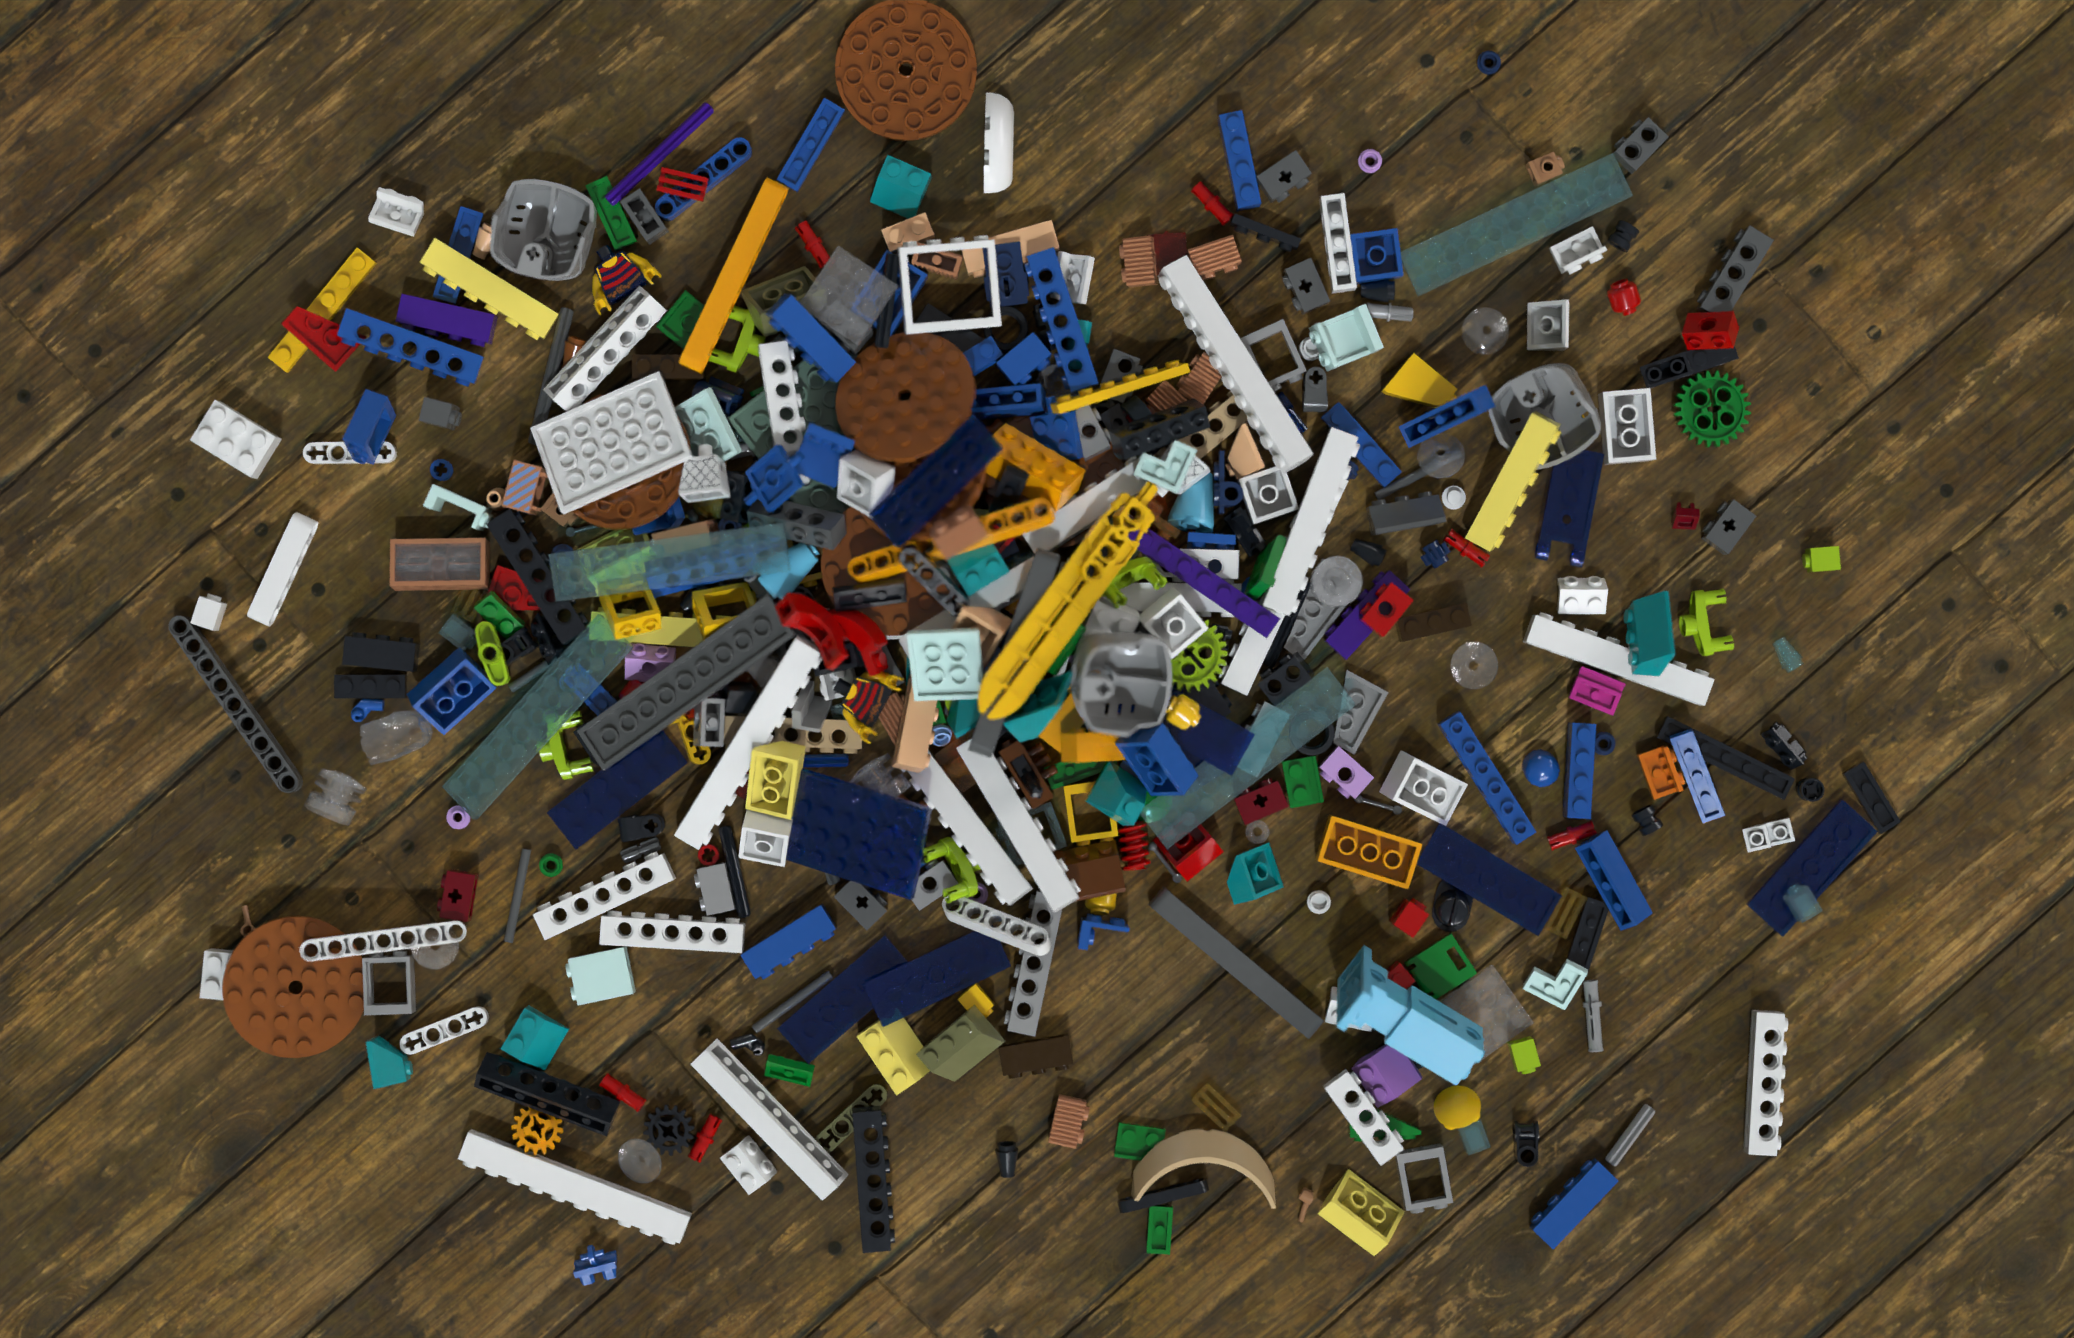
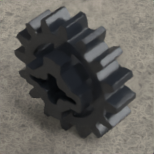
M665 1104L664 1110L659 1106L656 1107L657 1114L650 1112L648 1116L651 1121L644 1122V1125L649 1127V1129L643 1131L644 1135H649L646 1144L652 1142L654 1144L652 1147L653 1151L657 1148L661 1149L660 1155L668 1151L669 1155L673 1156L675 1149L682 1153V1145L689 1147L690 1143L687 1139H693L695 1136L690 1133V1130L695 1129V1125H689L693 1117L685 1116L686 1109H683L681 1112L678 1111L677 1104L673 1109H670L669 1104ZM667 1114L675 1115L672 1119H665L661 1116ZM681 1121L683 1122L685 1128L684 1135L680 1131ZM654 1124L658 1128V1138L654 1134ZM672 1125L674 1127L672 1132L666 1134V1127ZM673 1140L675 1143L677 1142L674 1145L663 1144L665 1141Z

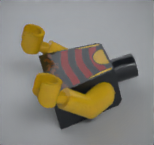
M864 672L861 676H856L852 684L842 678L838 679L833 690L845 696L841 704L843 715L849 726L860 735L861 740L871 744L868 741V735L872 733L877 736V732L872 730L892 691H901L900 688L896 687V682L898 680L904 681L903 677L890 675L885 672L869 676L868 672Z

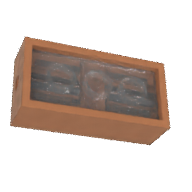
M486 538L390 539V587L395 591L489 589L490 542Z

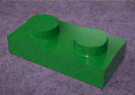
M492 590L474 605V609L485 620L492 623L506 640L524 627L525 622Z
M769 1054L764 1076L810 1087L815 1065Z
M1155 1205L1149 1207L1146 1253L1170 1255L1173 1206Z

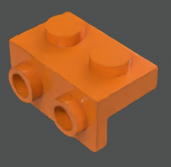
M1663 745L1637 755L1653 800L1675 792L1684 791L1682 785L1685 784L1682 773L1680 771L1677 772L1674 765L1677 759L1673 749Z

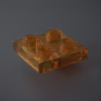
M1152 498L1146 506L1155 516L1151 526L1157 529V534L1165 540L1169 541L1171 539L1174 541L1181 531L1159 517L1165 506Z
M974 729L963 734L934 755L961 794L977 782L956 748L972 739Z

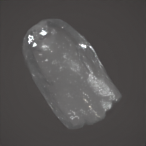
M417 710L396 711L387 717L373 720L360 726L362 750L366 752L367 758H370L369 763L371 765L395 760L427 745L432 738L433 728L431 723Z

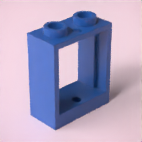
M365 389L342 438L352 459L360 464L367 462L374 465L396 418L394 409L387 396Z

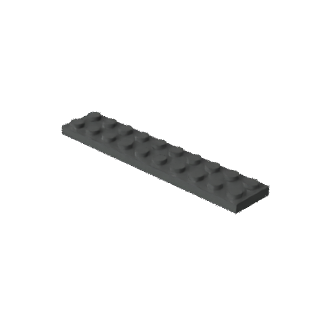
M770 595L761 599L577 731L602 770H607L796 635L791 627L782 626L775 609L776 604Z

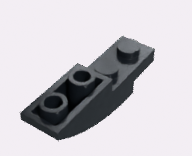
M1735 345L1734 348L1689 350L1641 366L1640 370L1646 388H1653L1739 359Z

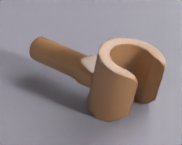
M247 905L242 906L244 925L241 927L240 932L244 937L255 928L251 923Z
M1303 1187L1298 1196V1199L1303 1201L1298 1218L1299 1222H1304L1307 1208L1313 1201V1192L1306 1187Z

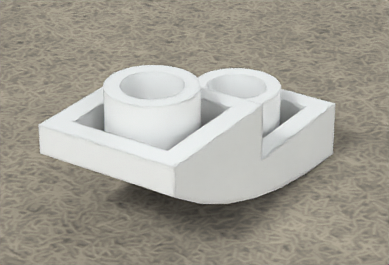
M1790 817L1742 829L1748 852L1795 841Z

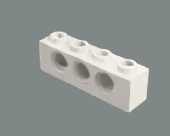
M1345 194L1321 196L1319 204L1331 294L1355 291L1357 284Z
M1180 549L1208 569L1209 563L1212 560H1219L1222 564V569L1215 574L1228 583L1234 584V579H1239L1240 550ZM1153 561L1156 564V569L1164 577H1172V582H1184L1171 572H1165L1161 565Z
M1345 1069L1324 1084L1323 1087L1378 1163L1383 1165L1404 1150L1400 1144L1404 1140L1396 1129L1391 1132L1386 1124L1390 1121L1383 1111L1377 1112L1372 1106L1376 1103L1368 1091L1363 1093L1358 1085L1362 1082L1354 1071L1349 1074ZM1348 1091L1357 1092V1099L1354 1102L1345 1101V1095ZM1363 1110L1371 1111V1118L1366 1122L1359 1120V1114ZM1378 1129L1385 1131V1137L1381 1141L1373 1139V1134Z

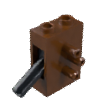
M1013 737L1002 743L1001 747L1003 749L999 753L1033 809L1053 798L1054 795L1045 780L1058 773L1056 766L1051 765L1039 772V768L1051 762V758L1047 753L1034 761L1032 760V757L1044 751L1045 748L1042 743L1039 742L1027 750L1022 742L1015 741Z

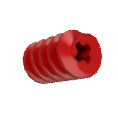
M1136 821L1134 825L1118 829V833L1125 834L1124 837L1119 839V842L1126 844V846L1120 848L1121 852L1127 853L1126 856L1120 858L1121 861L1128 862V865L1121 868L1123 871L1147 869L1144 866L1151 863L1150 859L1143 858L1150 854L1149 850L1143 849L1144 846L1149 844V841L1142 839V837L1148 835L1147 831L1141 830L1142 827L1147 825L1145 821Z

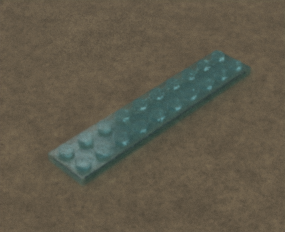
M1614 153L1402 251V264L1419 297L1631 198L1633 194Z
M784 523L549 554L556 602L791 570Z
M598 614L586 627L587 629L571 643L442 786L472 819L477 820L633 648L625 638L615 640L611 627L603 615Z
M1326 667L1314 676L1311 681L1301 686L1194 768L1199 776L1185 795L1158 796L1142 809L1140 815L1167 849L1353 708L1356 705L1328 667Z

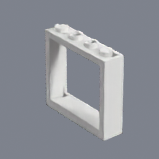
M988 235L974 236V241L965 242L964 237L950 238V243L941 244V239L926 240L927 245L917 246V241L903 242V247L897 248L905 334L1002 326L995 240H988ZM987 248L992 317L913 323L907 254Z

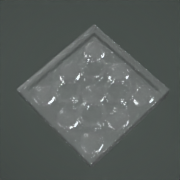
M838 246L800 304L810 314L859 346L898 288V285Z
M1492 964L1439 1001L1483 1027L1485 1053L1481 1060L1534 1023Z

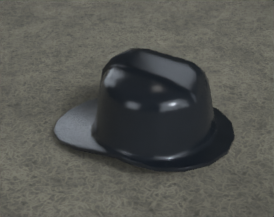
M1451 875L1444 878L1438 885L1432 908V918L1434 923L1444 931H1457L1465 926L1469 919L1473 902V889L1466 878Z

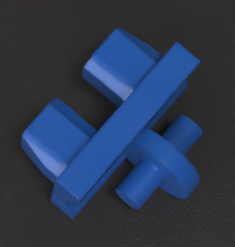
M588 1245V1253L581 1254L580 1259L574 1261V1277L579 1278L584 1286L595 1282V1273L602 1272L606 1280L616 1278V1250L604 1253V1249L595 1251L593 1245Z

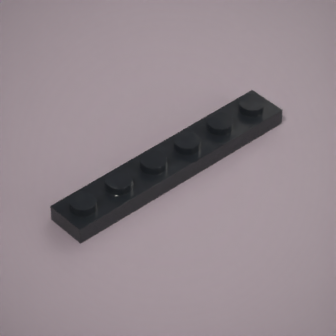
M1666 716L1656 738L1672 745L1671 735L1691 729V727ZM1693 729L1705 762L1782 800L1786 799L1795 778Z

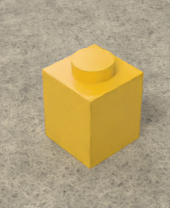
M977 982L958 997V1001L966 1010L975 1005L985 1018L993 1012L994 1002Z

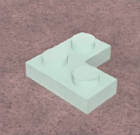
M1175 440L1166 461L1143 453L1135 469L1134 476L1178 494L1197 453V449Z
M1566 959L1558 974L1554 977L1534 966L1523 984V989L1565 1010L1588 974V969Z

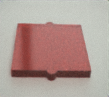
M1165 231L1164 234H1150L1154 237L1158 276L1163 267L1187 255L1186 232L1168 233Z

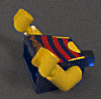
M605 245L596 251L603 263L595 267L596 273L592 277L594 307L599 315H601L600 310L603 307H607L611 311L610 305L613 306L631 295L639 285L641 287L648 283L653 285L652 277L658 275L661 278L662 275L645 258L634 253L625 254L624 251L614 255L609 245Z

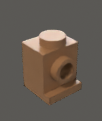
M1554 152L1532 160L1525 165L1534 187L1563 174L1562 169L1565 168L1561 156H1555ZM1545 163L1550 164L1551 171H1546L1544 169Z
M554 492L540 509L565 528L568 524L572 526L579 518L572 511L562 515L558 514L557 509L559 506Z

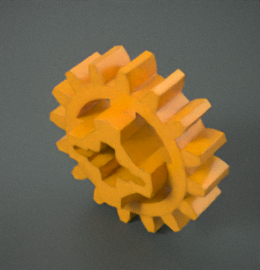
M529 1107L528 1111L521 1108V1117H514V1121L518 1124H514L511 1127V1130L517 1131L512 1135L513 1139H519L517 1147L519 1148L524 1145V1153L531 1149L534 1156L537 1155L538 1150H541L545 1155L547 1147L554 1150L555 1145L553 1142L560 1143L561 1141L557 1134L563 1133V1128L558 1127L562 1124V1120H556V1117ZM538 1114L544 1115V1116H546L548 1119H547V1120H544V1119L540 1118V1117L538 1116ZM529 1117L530 1122L528 1126L521 1129L523 1122ZM534 1120L536 1125H538L539 1128H542L540 1137L536 1131H532L534 1128ZM553 1130L551 1138L546 1141L545 1136L547 1132ZM530 1138L536 1141L537 1144H532L528 1142L526 1139Z

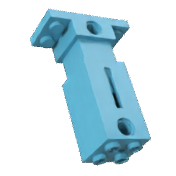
M1363 945L1337 979L1336 1026L1343 1031L1350 1024H1354L1360 1029L1364 1024H1367L1385 1035V1043L1456 1086L1461 1079L1465 1080L1468 1077L1474 1063L1480 1062L1485 1053L1483 1027L1413 985L1406 990L1388 979V970L1373 962L1372 949Z

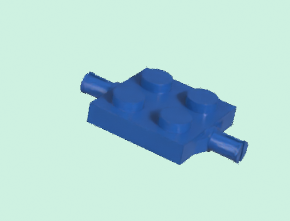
M1055 396L1046 397L1048 412L1030 417L1034 439L1068 460L1083 458L1075 410L1062 414L1052 413L1050 404L1056 402Z
M775 445L745 472L752 487V492L744 497L745 503L751 506L759 499L767 512H773L804 485L796 469V465L805 458L803 453L797 451L792 457H789L782 445Z

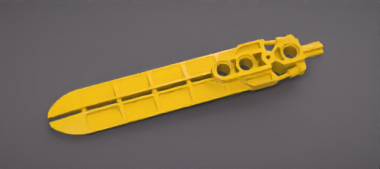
M1146 481L1136 497H1131L1128 493L1118 494V497L1110 504L1111 507L1103 515L1099 516L1087 532L1082 543L984 676L978 693V707L982 715L1001 690L1005 689L986 718L993 720L1005 717L1013 713L1024 703L1117 573L1134 554L1140 544L1139 541L1143 533H1147L1151 523L1155 520V516L1151 513L1152 511L1146 507L1158 491L1155 484ZM1131 507L1134 508L1136 512L1135 518L1133 520L1130 519L1128 515V511ZM1116 510L1112 515L1113 525H1110L1107 517ZM1139 529L1140 531L1135 541L1128 538L1129 531H1137ZM1104 545L1108 549V554L1105 558L1100 553ZM1089 565H1092L1094 568V573L1091 577L1086 573ZM1082 581V582H1083L1082 585L1079 587V589L1077 590V592H1076V593L1074 594V596L1071 598L1070 596L1072 595V593L1074 592V590L1077 588V586H1078V585L1080 584V582ZM1067 601L1068 604L1050 627V623L1053 621V619L1056 617L1058 612L1061 610V608ZM1046 630L1047 633L1044 635L1042 640L1039 642V644L1036 646L1034 651L1029 656V652L1032 650L1034 645L1037 643V641L1040 639V637ZM1025 659L1026 662H1025V663L1023 664V666L1020 668V670H1019L1018 673L1015 675V677L1012 679V681L1010 682V684L1007 685V682L1010 680V678L1013 676V674L1015 673V671L1018 669V667L1021 665V663H1022L1023 660Z

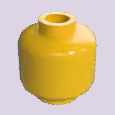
M1180 694L1177 697L1172 696L1166 710V719L1182 730L1190 726L1195 727L1201 718L1199 704L1184 694Z
M1117 893L1086 899L1085 906L1090 910L1091 914L1109 915V912L1113 911L1116 907Z

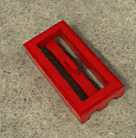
M662 167L656 190L704 202L709 179ZM668 174L702 182V186L665 177ZM664 183H667L701 192L700 195H696L675 189L666 188L663 186Z

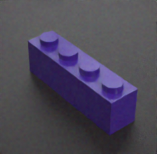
M401 294L396 322L402 324L401 328L415 332L416 328L425 329L424 334L438 337L439 333L448 335L447 339L461 342L462 338L471 340L470 344L485 347V343L492 345L498 317L494 314Z
M1390 570L1385 573L1381 571L1372 580L1375 585L1369 591L1365 588L1356 598L1359 601L1354 608L1349 606L1340 616L1343 620L1337 626L1333 624L1326 631L1325 635L1327 638L1324 642L1344 660H1347L1372 632L1368 626L1359 620L1362 617L1360 611L1368 602L1372 604L1377 598L1375 593L1383 583L1387 586L1388 583L1392 582L1404 593L1407 594L1410 588ZM1381 602L1378 610L1382 615H1388L1391 607L1387 602Z

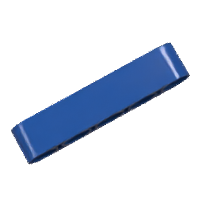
M735 138L691 174L698 176L708 174L710 176L706 193H708L750 159L752 148L745 138ZM743 144L747 146L745 154H735V148L738 145ZM721 159L728 161V167L724 170L716 168L717 162ZM685 178L682 180V182L702 186L698 181ZM674 186L672 189L681 191L686 188ZM690 189L692 194L700 195L701 191ZM665 193L657 200L655 211L661 219L671 221L693 205L696 200H683L679 196ZM664 204H672L673 209L671 213L666 215L661 213V207Z

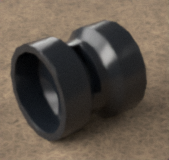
M1619 220L1615 226V233L1609 236L1607 242L1614 248L1627 253L1631 247L1632 239L1637 237L1639 230L1633 225Z
M1803 778L1796 785L1798 797L1805 801L1816 802L1823 797L1825 792L1823 783L1815 778Z
M1652 804L1631 814L1635 822H1640L1639 831L1642 836H1646L1663 826L1662 821L1653 816L1656 810Z

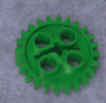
M1705 371L1704 378L1698 373L1695 375L1696 382L1691 378L1687 379L1689 387L1685 385L1680 386L1684 393L1676 394L1675 397L1680 402L1673 404L1674 407L1679 408V412L1674 413L1673 416L1680 417L1681 419L1676 423V426H1684L1680 433L1689 432L1687 440L1690 441L1694 437L1697 438L1696 445H1700L1702 441H1705L1706 448L1710 447L1712 441L1716 448L1720 447V440L1724 445L1729 444L1728 437L1736 440L1737 435L1735 432H1744L1740 425L1749 424L1744 419V416L1751 414L1750 411L1745 410V407L1751 405V402H1744V398L1749 394H1741L1740 392L1744 385L1736 387L1737 378L1728 381V373H1725L1720 378L1719 371H1715L1712 377L1709 371ZM1708 388H1710V389H1711V392H1712V393H1711V400H1710L1709 393H1708V391H1707ZM1719 390L1726 392L1727 399L1725 402H1721L1717 398ZM1696 393L1703 396L1704 402L1702 405H1697L1694 402L1693 398ZM1712 405V407L1717 408V411L1713 413L1711 411L1708 412L1707 407ZM1722 413L1730 416L1728 426L1722 424L1720 420ZM1699 416L1707 420L1705 429L1697 425ZM1713 418H1714L1715 425H1716V427H1717L1716 430H1714V429H1713V426H1712V425H1713Z

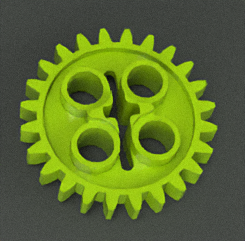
M1206 620L1204 623L1209 628L1210 622ZM1216 625L1207 629L1186 647L1189 652L1193 650L1194 657L1205 666L1204 669H1201L1191 657H1186L1183 650L1175 659H1171L1172 687L1177 684L1179 692L1183 686H1186L1188 693L1191 692L1192 686H1195L1199 692L1200 684H1204L1209 688L1208 680L1211 679L1217 682L1214 674H1223L1219 666H1226L1227 663L1221 657L1228 656V652L1221 649L1225 648L1227 644L1226 642H1219L1223 638V634L1218 633L1215 635L1217 631ZM1203 649H1210L1212 655L1208 659H1202L1199 656L1200 652ZM1188 665L1195 667V672L1190 676L1183 674L1184 667Z

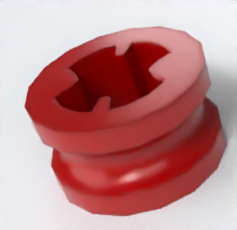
M704 845L698 851V859L703 865L711 866L719 860L720 852L715 845ZM710 848V851L713 850L715 852V855L712 857L713 861L708 862V858L704 860L702 855L706 853L705 849Z

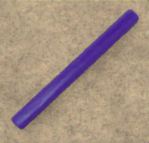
M703 103L606 194L605 199L612 206L616 205L714 112L713 108L708 103Z

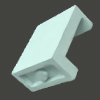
M1366 304L1309 327L1310 340L1316 345L1319 352V361L1326 371L1368 356L1384 348Z
M432 484L423 505L431 510L440 512L446 500L476 514L471 527L483 531L485 527L488 528L486 523L493 520V515H491L492 509Z
M627 946L578 957H570L568 963L565 964L568 978L572 977L573 986L570 987L573 1001H577V1005L630 995L636 992Z

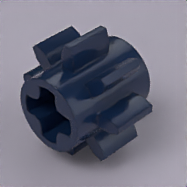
M1435 540L1422 548L1425 554L1421 556V559L1426 566L1432 564L1435 569L1449 560L1446 554L1451 551L1445 542L1440 544L1438 540Z

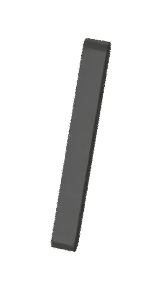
M1037 548L1003 649L1051 585L1060 555ZM1025 659L1023 660V662L1021 663V665L1018 667V669L1015 671V673H1014L1013 676L1010 678V680L1007 682V685L1010 684V682L1012 681V679L1015 677V675L1018 673V671L1020 670V668L1023 666ZM1004 688L983 715L980 713L968 751L989 758L992 757L1005 717L993 720L986 717L1005 691Z
M173 617L169 622L170 633L276 786L284 793L298 791L303 785L301 774L199 627L190 623L191 617ZM181 620H184L187 624V628L183 633L178 630V623ZM195 639L200 643V649L197 652L191 649V643ZM207 659H211L214 663V667L210 672L204 667ZM222 678L227 682V688L224 691L218 688V682ZM234 698H238L241 702V706L237 711L231 706ZM248 717L254 721V727L251 730L245 727V720ZM262 736L268 741V745L264 750L258 745V741ZM275 756L281 759L279 769H275L272 766V759ZM289 775L295 780V785L291 789L285 784V779Z
M1164 886L1148 903L1152 909L1308 1039L1322 1025L1324 1020Z

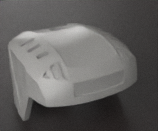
M537 179L514 181L507 190L503 202L493 215L490 240L491 254L497 262L515 273L555 281L576 278L584 270L596 228V207L587 196L565 185ZM524 205L526 208L518 209L517 206ZM513 217L522 218L523 221H522V222H515V221H512V218H513ZM580 221L587 222V226L582 225ZM519 230L520 234H510L509 231Z
M1554 363L1537 367L1509 381L1492 397L1496 407L1489 409V415L1499 443L1510 453L1520 436L1516 435V432L1524 429L1533 412L1537 411L1561 424L1558 429L1561 432L1559 439L1555 445L1550 444L1547 450L1550 455L1545 464H1540L1537 470L1560 464L1576 456L1593 443L1601 431V421L1597 408L1579 378L1578 373L1568 364ZM1587 411L1589 415L1583 418L1582 415ZM1512 419H1521L1520 422L1513 424L1510 423Z
M1139 632L1093 633L1084 637L1075 651L1072 662L1071 693L1075 707L1087 726L1096 732L1128 737L1138 729L1159 725L1169 705L1172 687V664L1166 644L1156 636ZM1093 670H1099L1101 673L1091 672V671H1093ZM1109 703L1108 712L1104 713L1105 705ZM1122 704L1121 713L1117 714L1118 706ZM1132 704L1135 705L1134 712H1130Z

